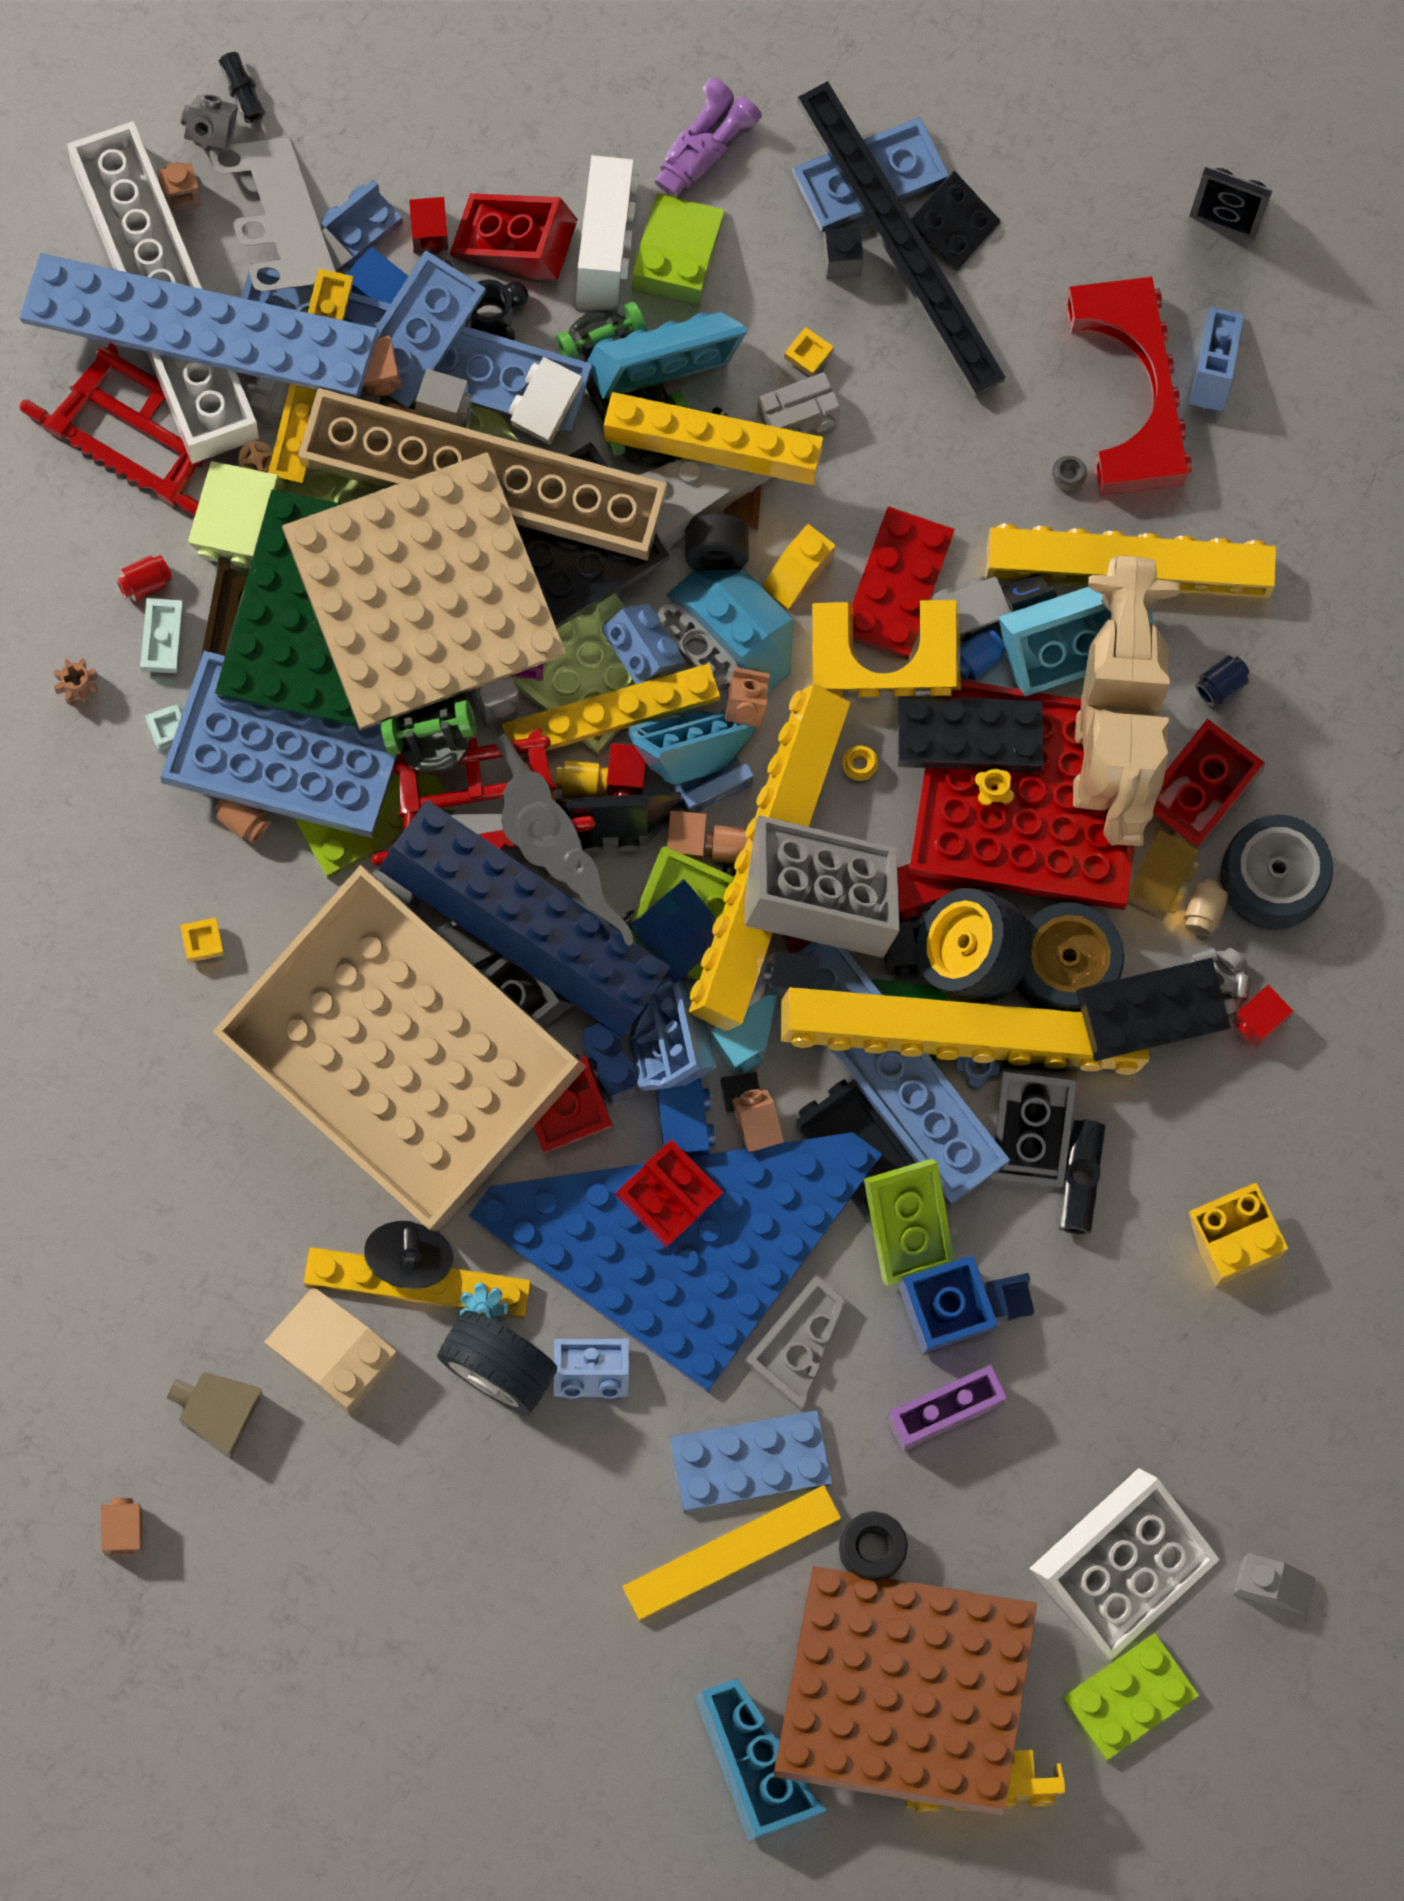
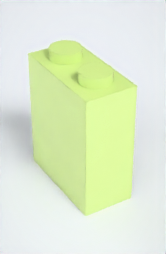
M211 461L188 543L198 551L197 555L201 558L218 561L219 557L231 559L230 562L236 566L250 568L271 489L286 492L288 485L276 474Z

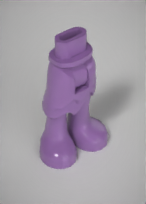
M711 77L705 83L703 94L706 104L690 127L682 131L667 152L665 162L660 166L662 172L654 181L659 188L675 198L684 188L690 189L692 182L704 175L711 165L722 157V154L728 150L726 144L740 130L754 126L762 117L758 107L745 97L739 96L734 102L732 91L717 78ZM730 108L728 116L714 134L707 133L713 124Z

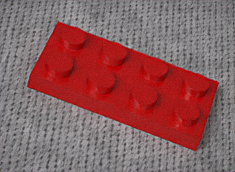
M890 506L887 507L852 603L853 642L907 661L909 660L920 629V601L931 599L954 535V528Z

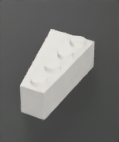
M591 155L578 262L576 311H611L618 313L621 279H628L629 259L624 258V251L631 252L633 230H627V223L634 224L636 202H630V195L637 196L639 174H633V159Z

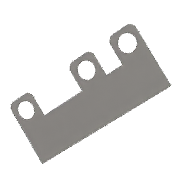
M285 137L227 145L225 149L213 147L210 150V157L214 169L218 173L227 174L251 170L266 214L238 218L234 221L233 226L239 243L251 246L275 242L281 259L254 263L249 266L248 272L254 288L258 291H270L315 284L318 268L335 272L290 138ZM233 151L240 156L241 161L235 167H225L219 163L218 156L221 152ZM255 222L263 226L265 233L261 238L249 239L243 235L242 227L246 223ZM262 268H273L278 271L280 279L275 284L266 285L257 279V272Z

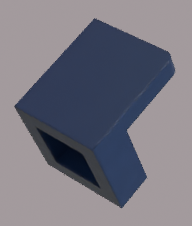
M1029 1273L985 1283L984 1287L997 1324L1029 1317L1034 1314L1035 1311L1028 1287L1031 1281Z

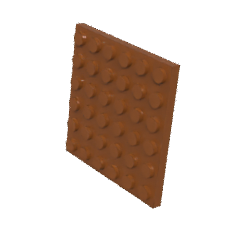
M813 1566L774 1777L1004 1816L1037 1603L889 1578L873 1581L868 1578L862 1579L851 1572Z

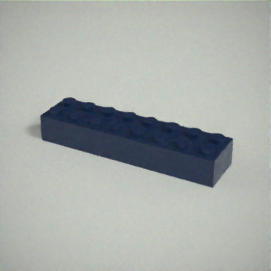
M426 800L393 844L378 869L621 1037L628 1031L671 967L636 942L632 946H627L620 931L428 800Z

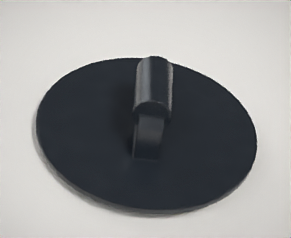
M394 1221L378 1227L369 1235L364 1246V1257L370 1270L384 1282L401 1288L420 1289L435 1285L448 1275L453 1263V1252L445 1237L439 1232L429 1230L425 1225L411 1221Z

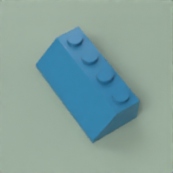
M706 312L699 313L685 322L677 323L676 321H670L661 325L658 329L648 332L637 330L626 338L615 341L612 338L604 339L594 346L587 362L592 364L591 374L602 399L611 397L612 392L624 394L728 365L745 337L747 329L745 325L723 312L710 315Z

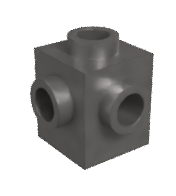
M213 94L197 95L190 105H185L182 113L181 125L186 126L184 139L194 141L195 145L203 148L218 147L225 149L233 138L238 105L224 102L219 96Z

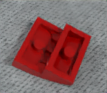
M671 1139L615 1193V1196L667 1248L723 1192Z

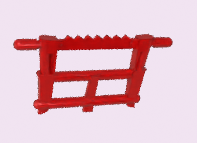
M109 343L108 348L99 347L96 350L95 355L97 359L77 382L69 387L72 392L51 415L48 414L47 410L30 400L25 399L20 402V411L37 422L43 423L41 427L46 432L60 439L63 437L71 441V447H82V454H93L94 461H104V466L106 468H115L116 474H126L127 481H138V488L152 489L156 492V496L169 506L175 507L177 503L180 508L194 516L196 515L199 502L182 493L196 467L202 468L204 460L192 464L182 438L151 420L164 399L166 400L160 383L156 377L120 357L118 349L114 344ZM112 368L152 391L140 412L135 411L99 389ZM90 400L181 454L164 479L73 425Z
M542 728L532 731L527 739L511 741L518 754L529 753L531 771L539 773L546 780L552 793V799L556 802L553 791L557 790L558 787L553 782L546 749L551 745L550 738L542 735ZM471 739L467 754L461 763L458 764H466L469 789L421 798L417 778L418 771L408 765L402 754H398L399 761L395 763L393 772L399 775L400 812L398 817H403L404 830L426 800L440 809L504 798V790L509 782L482 787L480 761L503 757L496 745L491 744L478 747L477 739ZM591 816L570 819L577 832L588 831L595 826V819ZM503 830L478 834L500 850L504 845L515 848V845L506 837ZM389 851L374 854L371 859L372 864L380 867Z

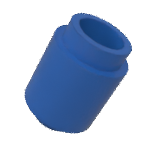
M988 628L984 632L978 631L960 646L962 678L969 677L972 680H976L1002 659L1001 654L1006 651L1002 639L992 629Z

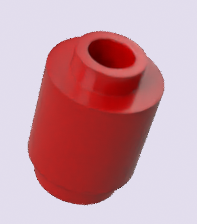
M159 554L155 557L148 555L119 569L120 577L116 579V582L123 597H131L136 602L165 588L166 583L173 579L166 561Z

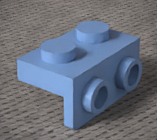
M649 604L622 608L602 627L603 634L635 684L649 681L657 674L678 670L685 663L677 644L669 637L660 623L658 614L651 609Z

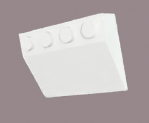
M1138 1468L1029 1569L1049 1595L1107 1659L1112 1660L1220 1559L1159 1478Z

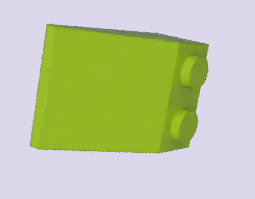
M657 193L634 265L632 291L700 307L725 209Z

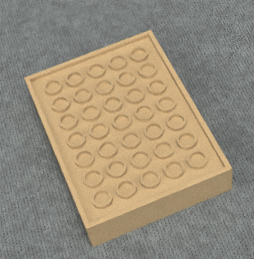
M361 865L212 1031L429 1230L440 1232L532 1129L536 1122L540 1120L553 1103L587 1067L382 881Z

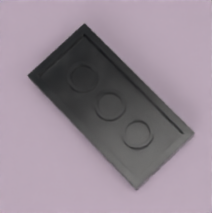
M898 696L897 767L1042 772L1044 766L1042 701Z
M1213 958L1076 990L1095 1062L1231 1029Z

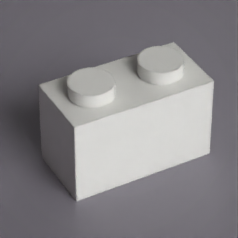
M543 357L539 365L533 363L525 378V382L529 385L523 396L516 395L508 414L512 415L510 421L513 427L551 445L583 384L582 376Z

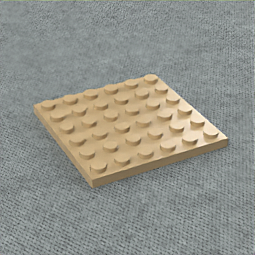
M488 452L282 526L359 730L379 724L382 720L396 718L555 660L566 654Z

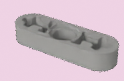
M676 603L664 605L658 612L660 623L669 637L677 644L684 660L692 668L702 666L706 662L707 664L709 663L714 676L715 667L708 660L715 652L717 655L714 656L713 662L721 669L725 666L729 668L728 678L722 675L718 678L714 677L718 690L728 689L734 667H737L735 660L683 606ZM669 615L671 618L680 617L679 626L685 632L681 641L678 640L681 632L676 626H665L666 616ZM694 638H699L705 641L708 648L701 655H693L687 650V643Z

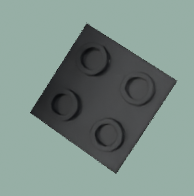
M953 171L911 218L921 237L924 236L956 271L1001 221L956 171Z

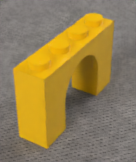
M957 600L920 601V643L918 651L909 664L892 673L869 671L858 661L853 647V606L849 602L812 603L813 684L815 683L844 698V692H858V698H879L880 692L893 691L894 697L916 696V691H930L931 697H950L951 690H961L960 603Z

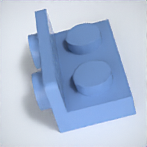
M372 180L366 186L362 184L356 187L351 192L349 199L340 207L334 206L329 209L322 218L321 230L326 227L353 256L355 262L371 246H375L402 224L403 217L379 193V185Z
M554 1339V1363L558 1367L554 1376L555 1397H566L569 1399L603 1397L613 1399L629 1395V1339Z

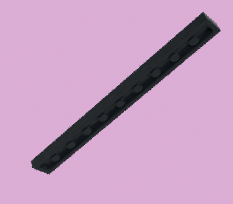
M826 81L798 96L796 102L973 397L975 398L1004 382L1006 378L830 83Z

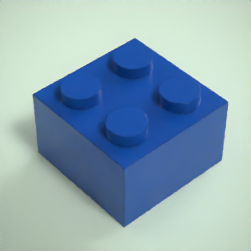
M973 1255L904 1277L898 1284L922 1355L991 1333L998 1326Z

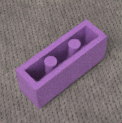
M988 1365L889 1411L886 1419L901 1451L904 1452L1003 1406L1007 1396L992 1366Z

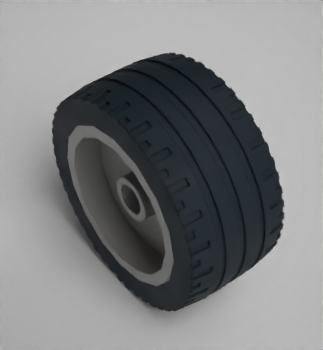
M1283 814L1263 816L1244 826L1231 840L1221 864V884L1224 886L1223 890L1228 893L1227 902L1232 907V910L1239 917L1241 916L1243 920L1254 924V926L1274 930L1290 928L1312 916L1325 899L1333 877L1331 851L1328 849L1325 839L1304 820ZM1273 869L1279 870L1282 874L1275 873Z

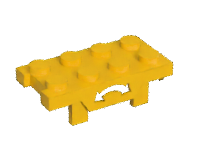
M1033 1750L1014 1751L1005 1809L1014 1808V1805H1018V1801H1029L1030 1808L1052 1806V1803H1056V1800L1065 1793L1061 1763H1057L1053 1767V1778L1035 1779ZM905 1799V1807H915V1813L917 1814L938 1812V1809H941V1805ZM953 1807L955 1812L971 1811Z

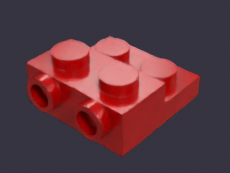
M587 1057L580 1059L587 1067L533 1126L545 1154L614 1127L594 1070Z

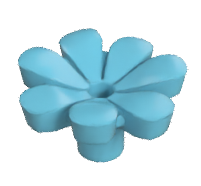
M477 1283L474 1286L475 1295L469 1292H464L461 1295V1302L467 1308L460 1311V1316L464 1311L470 1310L501 1324L498 1316L507 1314L509 1310L508 1303L499 1302L503 1296L502 1291L499 1288H493L487 1293V1287L484 1283Z

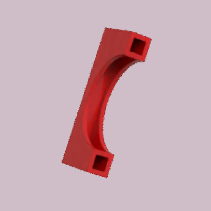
M1152 276L1070 286L1066 297V306L1071 333L1086 332L1099 334L1125 346L1143 365L1149 377L1153 393L1152 413L1140 431L1118 446L1098 451L1094 464L1100 496L1184 486L1188 473H1192V459L1190 452H1184L1182 440H1186V426L1184 419H1178L1176 407H1180V393L1178 386H1172L1171 374H1174V361L1171 353L1166 354L1164 342L1168 341V328L1165 320L1160 321L1158 310L1162 309L1160 288H1154Z

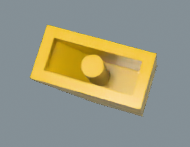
M807 524L785 549L761 587L777 603L789 611L833 561L836 545L810 524Z

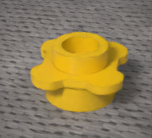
M992 769L986 773H978L975 778V783L979 786L980 790L978 801L985 806L990 805L992 802L1010 803L1014 797V793L1010 790V774L1007 771ZM991 786H997L998 789L992 790Z

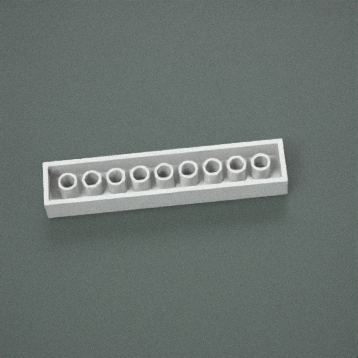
M134 121L68 143L67 147L71 165L113 269L202 289ZM147 352L192 464L244 446L251 441L259 440L257 422L235 371Z

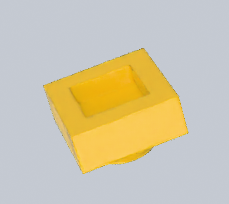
M805 327L784 353V359L812 377L833 353L834 346Z
M216 917L180 925L188 963L224 956Z

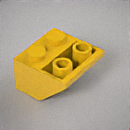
M1256 1182L1189 1211L1199 1253L1215 1286H1219L1282 1258L1289 1249Z

